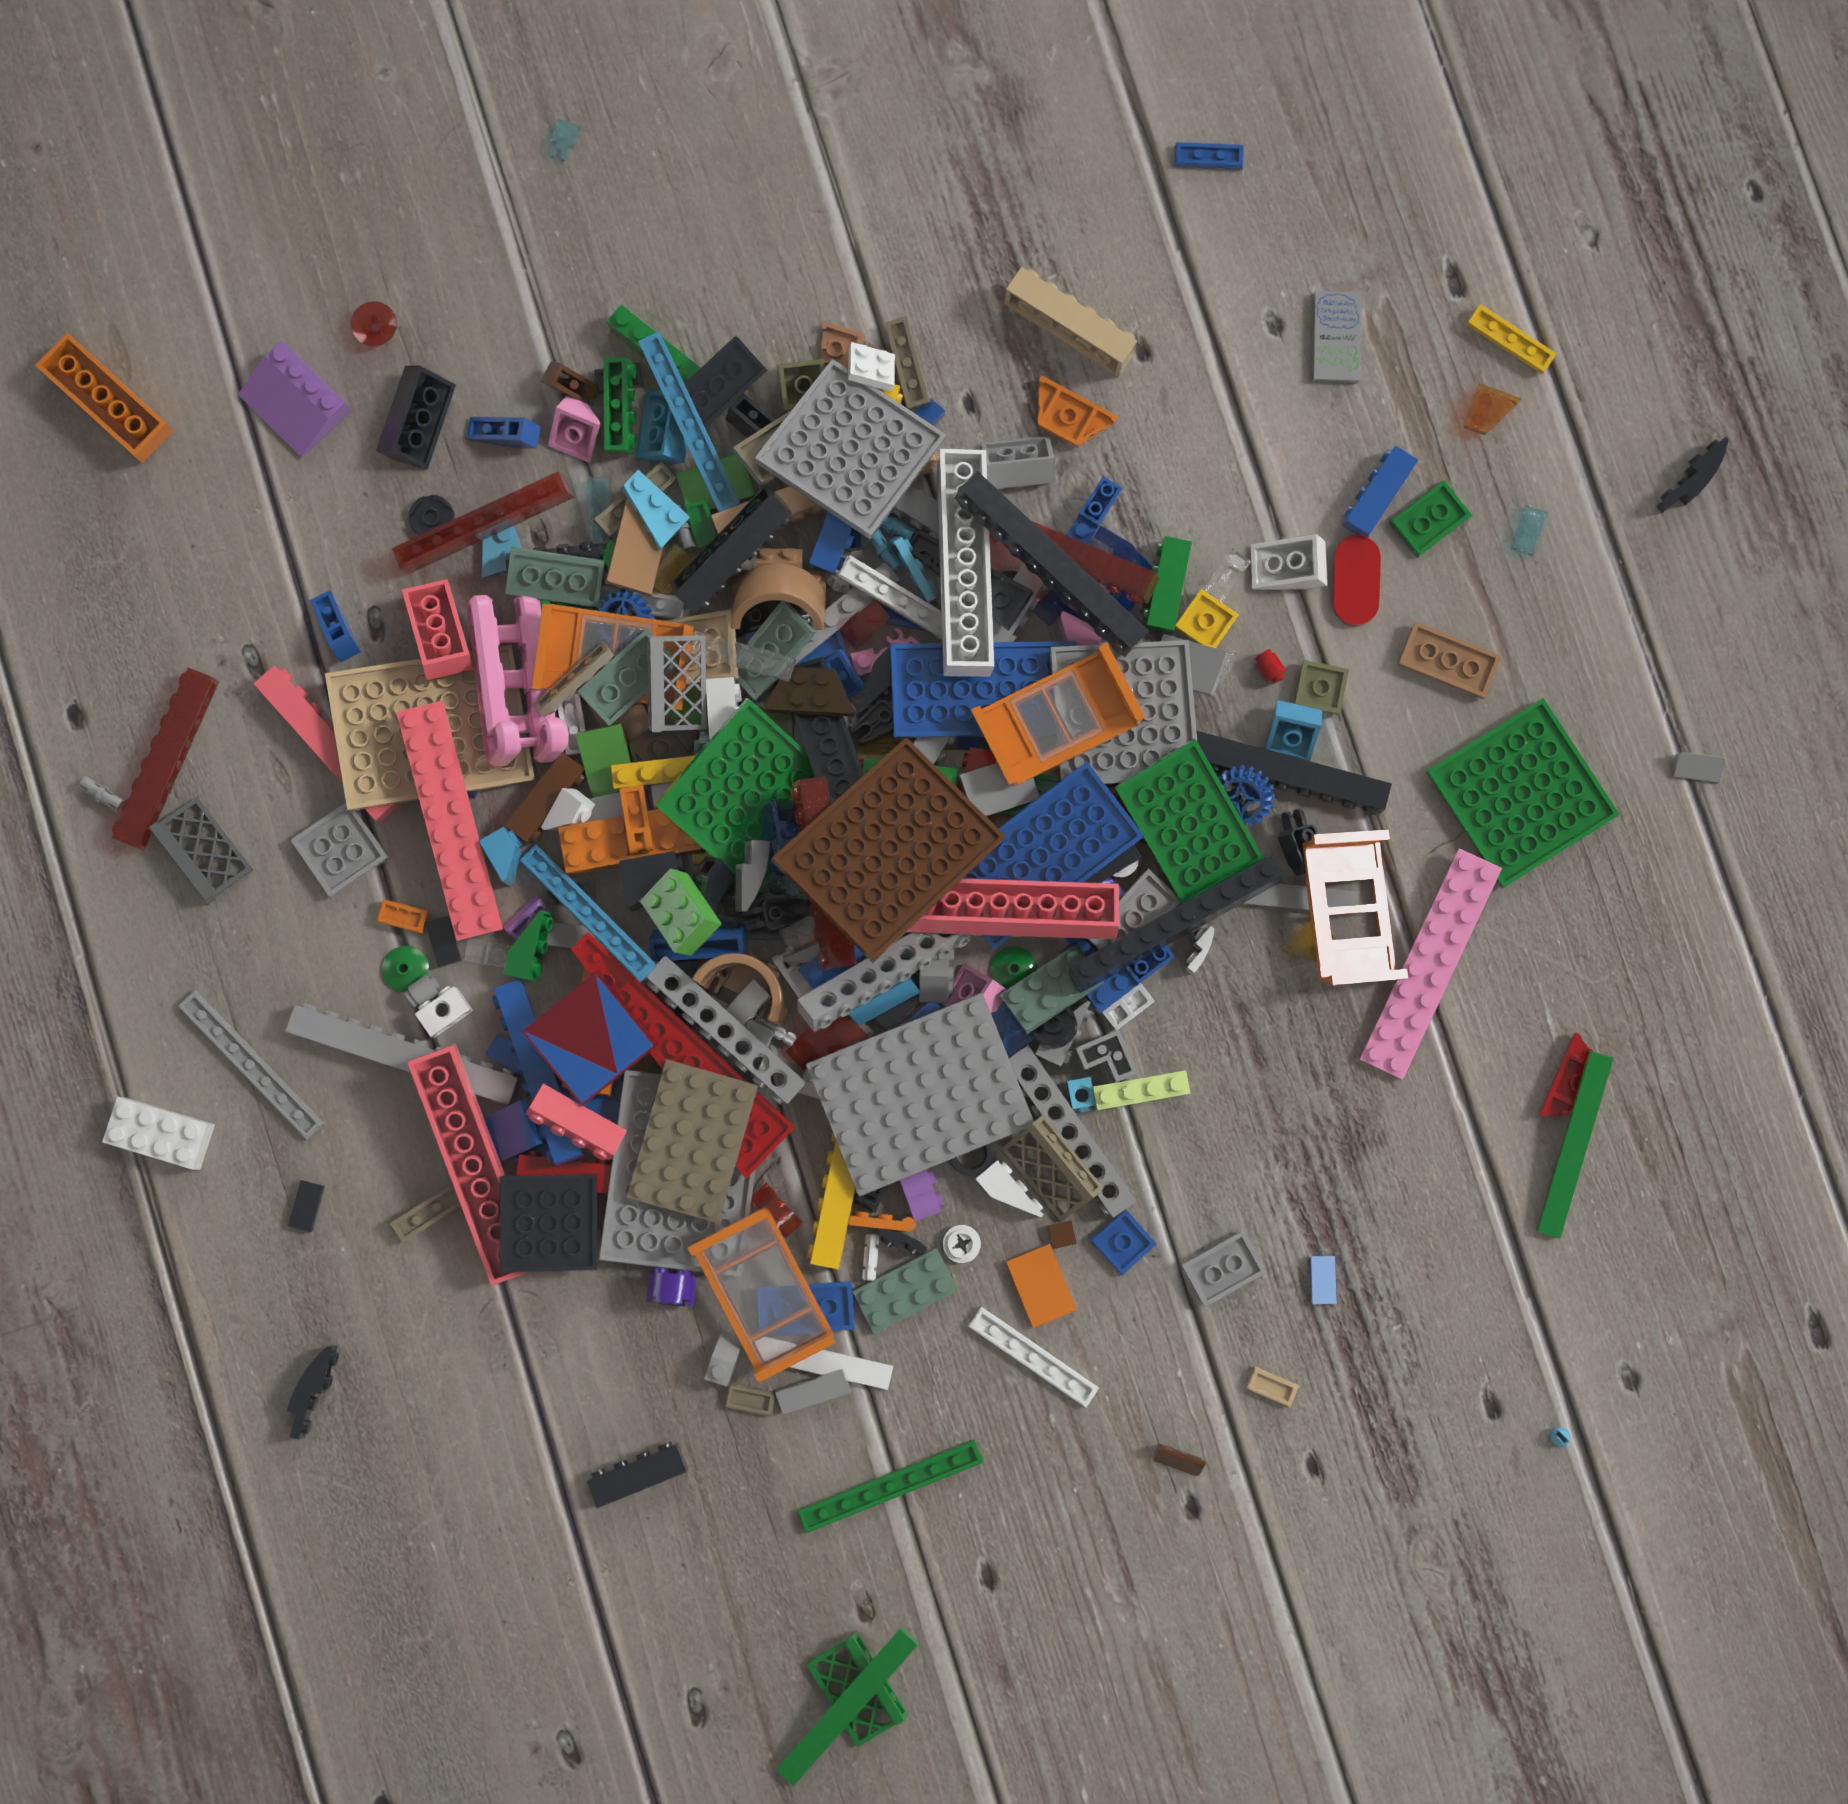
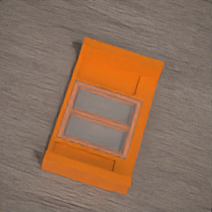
M543 604L532 689H550L602 641L614 654L611 658L612 660L646 628L656 636H685L693 634L694 626L582 608ZM663 641V646L671 655L679 648L673 641ZM677 641V642H678L680 645H682L685 641ZM691 641L684 647L689 654ZM682 650L675 657L681 669L689 662V656ZM601 667L599 670H597V671L594 673V675H595L597 672H599L603 667ZM674 667L665 677L671 680L679 670ZM683 674L673 683L681 692L685 690L686 677ZM664 679L665 687L668 684V682ZM583 683L579 688L576 689L577 694H579L577 690H579L585 683ZM670 686L664 692V699L671 704L680 694ZM648 692L637 702L648 704ZM683 697L674 706L675 709L682 710Z
M1107 643L1099 646L1098 652L981 709L980 705L971 709L1008 784H1012L1013 787L1139 726L1141 720L1146 718Z

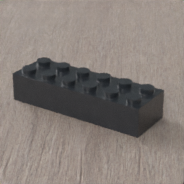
M766 484L670 583L674 595L694 613L698 610H703L709 604V598L714 593L718 594L726 585L725 582L731 576L735 577L741 571V565L747 559L749 561L753 559L758 553L757 549L763 543L766 544L773 538V532L779 526L783 527L788 523L792 512L787 503Z

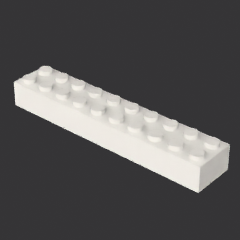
M940 449L937 458L944 676L990 677L994 668L989 530L978 524L974 516L967 510L962 509L954 499L959 488L977 471L987 479L986 450Z

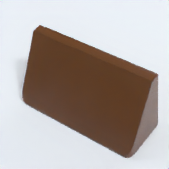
M1158 1444L1154 1456L1155 1462L1195 1476H1199L1206 1465L1203 1458L1163 1444Z

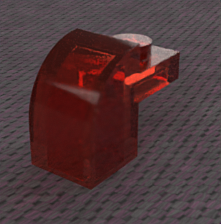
M875 600L861 612L855 613L842 626L840 632L852 649L856 651L873 638L872 633L891 618L878 601Z
M767 1182L752 1195L751 1201L758 1211L763 1208L769 1209L784 1238H787L803 1223Z

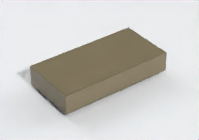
M729 1383L725 1407L772 1416L776 1393Z

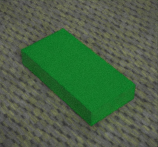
M705 498L684 505L686 514L690 516L688 520L697 549L706 547L717 536Z

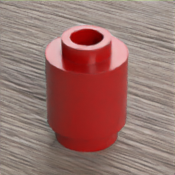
M1271 649L1265 650L1254 658L1257 662L1258 670L1267 683L1272 681L1273 684H1276L1285 678L1284 673L1287 670L1277 654L1272 652Z

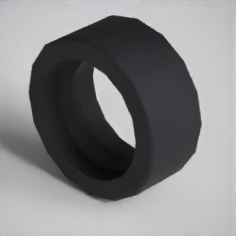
M989 1143L983 1146L985 1152L984 1159L976 1167H965L959 1162L957 1157L949 1161L953 1168L963 1175H979L987 1170L992 1162V1145Z

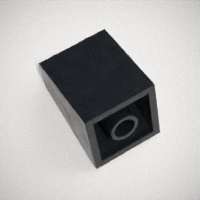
M675 851L620 860L619 865L627 908L633 912L643 907L640 900L670 868L686 873L684 859L678 856Z

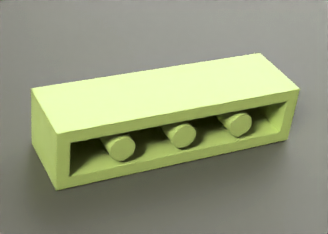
M1186 1070L1093 1087L1096 1103L1094 1105L1095 1111L1191 1094Z

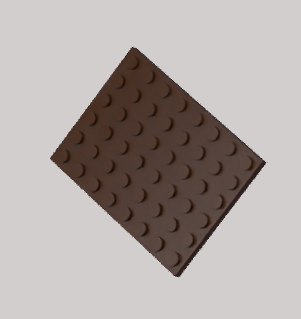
M906 737L781 849L771 861L874 963L999 846L1006 836Z

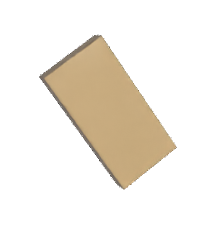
M1255 1366L1246 1385V1389L1288 1407H1291L1299 1387L1298 1384Z

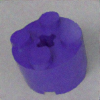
M653 1268V1273H649L646 1302L652 1303L653 1299H655V1302L661 1305L685 1306V1302H688L689 1306H694L697 1277L693 1276V1273L688 1270H677V1274H671L668 1269Z

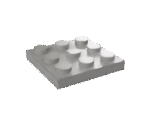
M346 802L291 839V842L330 898L389 859L357 810H347Z

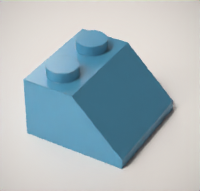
M1277 700L1271 718L1265 749L1310 761L1322 724V710Z
M502 827L479 840L502 882L510 887L514 884L522 856V851L519 847L522 846V843L512 830L508 831L505 827Z

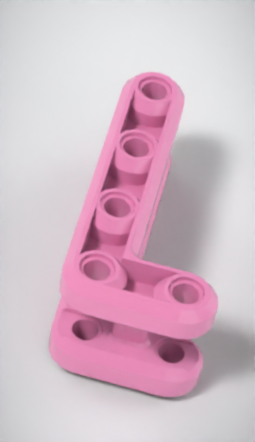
M475 595L467 603V615L486 761L493 767L507 766L520 752L521 747L532 746L534 760L539 763L553 762L568 746V729L562 719L555 718V712L544 718L533 704L549 690L543 688L541 690L532 689L542 613L540 599L516 596L513 600L516 615L515 624L497 625V619L494 617L493 599L487 595ZM517 642L522 666L519 670H503L498 647L500 643ZM523 688L528 709L526 715L509 716L508 709L505 706V689ZM529 733V737L519 738V734Z

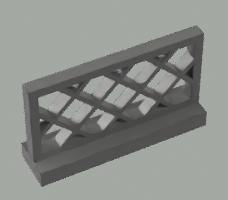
M198 797L161 822H155L149 827L208 905L216 900V896L253 871V868ZM195 805H198L202 811L200 820L187 818L188 811ZM206 816L209 821H204V817ZM172 821L183 822L181 834L170 832L166 826ZM186 822L199 824L197 836L184 834ZM203 824L214 826L216 829L214 838L201 836ZM218 834H220L223 839H218ZM175 837H180L179 843L175 839ZM184 838L196 840L195 852L186 851L182 848ZM200 840L213 842L211 854L198 852ZM217 842L228 844V856L215 854ZM232 851L237 857H232ZM188 855H194L193 861ZM197 856L210 858L209 870L199 869L196 866ZM214 858L227 860L225 872L212 870ZM231 861H239L245 866V869L238 874L229 873ZM202 873H207V874H208V875H207V879L205 878V876H204ZM211 874L224 876L223 884L217 889H214L210 884Z

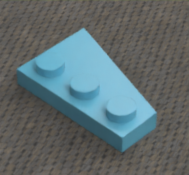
M639 470L622 487L635 512H638L643 520L647 532H650L655 540V545L659 551L690 518Z
M506 500L484 506L483 580L506 573V553H510L511 547L521 548Z
M893 536L888 539V543L890 542L892 546L895 545L899 551L897 553L898 558L905 569H909V577L922 599L926 602L935 599L936 597L933 592L936 589L930 579L926 580L922 572L925 570L919 559L914 560L911 554L913 548L908 539L903 540L899 536Z

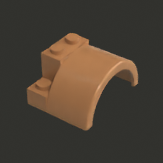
M757 549L755 568L750 571L741 570L733 577L731 629H740L742 617L754 605L764 601L782 600L796 604L810 615L815 630H823L825 622L826 572L803 570L802 549Z
M746 951L745 954L731 953L715 957L700 967L693 976L692 980L717 995L722 987L739 995L753 979L756 980L769 995L772 994V1001L768 1000L762 1006L763 1008L759 1016L781 1027L789 1011L785 1008L786 1003L784 1002L783 991L778 982L781 976L777 972L778 967L767 961L765 964L757 959V956ZM730 968L726 977L722 975L723 969Z

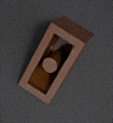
M551 361L540 381L555 391L588 405L598 387L597 384L563 364Z

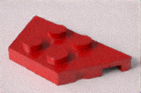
M1576 1032L1571 1037L1538 1114L1539 1116H1569L1571 1114L1589 1050L1593 1051L1581 1039L1580 1034Z

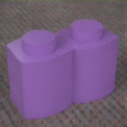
M925 1169L900 1180L915 1221L942 1212L940 1207L944 1206L940 1192H934L932 1184H935L936 1181L932 1170L927 1171Z

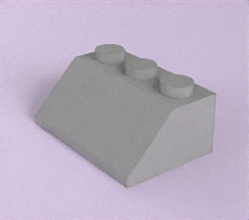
M1049 436L981 443V449L986 450L987 480L998 490L1007 487L1022 488L1026 485H1047L1056 482L1055 460Z

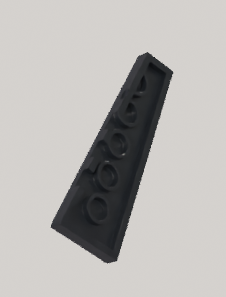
M916 529L909 539L913 548L911 554L940 577L939 540ZM990 568L992 619L1009 631L1032 597L1033 591Z

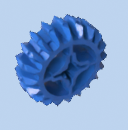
M618 590L617 594L609 593V600L603 598L602 602L604 605L596 606L599 611L613 613L618 608L615 614L633 616V606L638 617L655 619L654 616L648 615L653 610L651 607L646 606L648 601L641 599L640 594H633L629 590L625 593L622 590ZM592 624L595 628H599L595 633L596 636L601 637L599 642L603 641L611 648L612 632L610 625ZM620 627L617 652L620 653L644 630L635 629L632 635L629 636L630 631L635 628Z
M1244 765L1240 766L1239 771L1233 766L1230 772L1227 770L1223 771L1222 777L1218 776V779L1225 790L1229 784L1239 782L1237 789H1231V791H1226L1233 805L1236 806V810L1245 826L1248 822L1252 827L1256 821L1261 823L1264 819L1263 816L1267 817L1269 815V809H1272L1274 805L1272 800L1275 795L1270 793L1273 785H1266L1269 779L1268 777L1262 779L1260 777L1261 771H1258L1257 774L1253 773V766L1248 771L1245 770ZM1260 802L1259 807L1247 811L1249 804Z

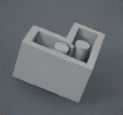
M954 950L945 958H937L926 969L920 970L919 1002L948 1003V994H953L954 967L949 966V961H954Z
M1120 1030L1074 1049L1083 1071L1105 1062L1114 1083L1138 1073Z

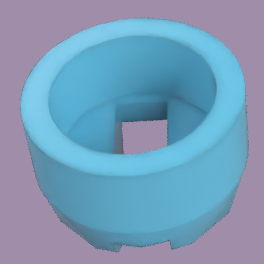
M1556 1427L1550 1432V1440L1554 1445L1564 1447L1570 1442V1434L1566 1429ZM1558 1432L1566 1439L1564 1442L1556 1435Z

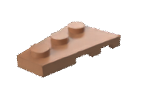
M823 321L821 359H824L825 368L833 359L848 369L849 346L851 342L863 345L866 339L865 334Z

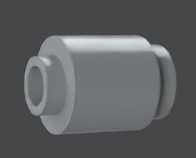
M426 974L410 985L404 994L416 1008L437 996L441 985L434 976L429 977Z

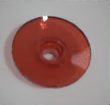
M376 301L367 302L359 306L354 312L351 319V329L356 339L362 344L380 346L387 343L394 336L397 329V319L392 309L386 304ZM374 324H379V328L376 330H373L372 326Z

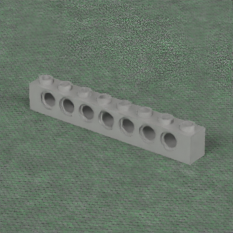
M912 932L896 941L874 963L867 958L798 999V1012L814 1032L820 1028H826L840 1016L848 1015L852 1009L859 1005L867 1004L879 993L887 992L893 985L900 981H906L918 970L926 969L933 960L937 958L943 959L957 947L965 946L969 942L971 934ZM829 1004V1005H832V1006H830V1007H824L823 1005Z
M664 956L658 962L657 967L646 976V979L649 980L647 985L655 993H658L660 990L666 996L664 1001L673 1009L679 1007L684 1012L682 1017L688 1023L693 1025L695 1022L702 1028L699 1032L709 1041L713 1038L719 1044L717 1049L726 1057L731 1054L737 1060L734 1064L744 1073L747 1070L754 1075L752 1080L762 1089L766 1086L771 1090L770 1096L778 1104L782 1102L788 1104L806 1084L800 1076L668 957ZM669 978H674L678 981V988L674 991H669L665 988L664 983ZM686 994H692L696 998V1003L691 1007L685 1006L682 1002V998ZM703 1010H710L713 1013L714 1018L711 1022L705 1023L700 1019V1013ZM725 1025L731 1029L730 1037L726 1039L719 1037L717 1030L720 1026ZM740 1041L746 1042L749 1047L748 1052L744 1055L738 1054L735 1050L736 1043ZM762 1057L765 1059L766 1067L764 1070L759 1071L753 1067V1060L755 1058ZM780 1073L783 1076L784 1082L781 1086H774L771 1083L770 1078L772 1074Z
M1026 1046L1010 1057L1009 1061L1025 1099L1028 1097L1033 1103L1030 1108L1036 1117L1039 1118L1044 1114L1061 1136L1063 1127H1072L1074 1130L1073 1138L1070 1140L1063 1139L1074 1152L1079 1145L1085 1146L1088 1154L1086 1158L1080 1160L1088 1170L1092 1165H1098L1101 1168V1175L1096 1179L1102 1187L1107 1184L1114 1187L1115 1193L1111 1198L1104 1197L1102 1190L1096 1195L1101 1202L1098 1206L1105 1216L1109 1214L1114 1218L1137 1202L1030 1047ZM1024 1068L1033 1070L1034 1078L1031 1081L1022 1079L1021 1071ZM1038 1087H1043L1047 1091V1098L1043 1101L1036 1099L1034 1095ZM1054 1106L1060 1109L1061 1116L1058 1120L1049 1118L1048 1110L1050 1107Z

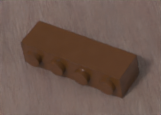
M562 752L505 823V826L529 845L532 841L534 843L537 842L543 834L541 826L562 788H579L586 780L585 769Z

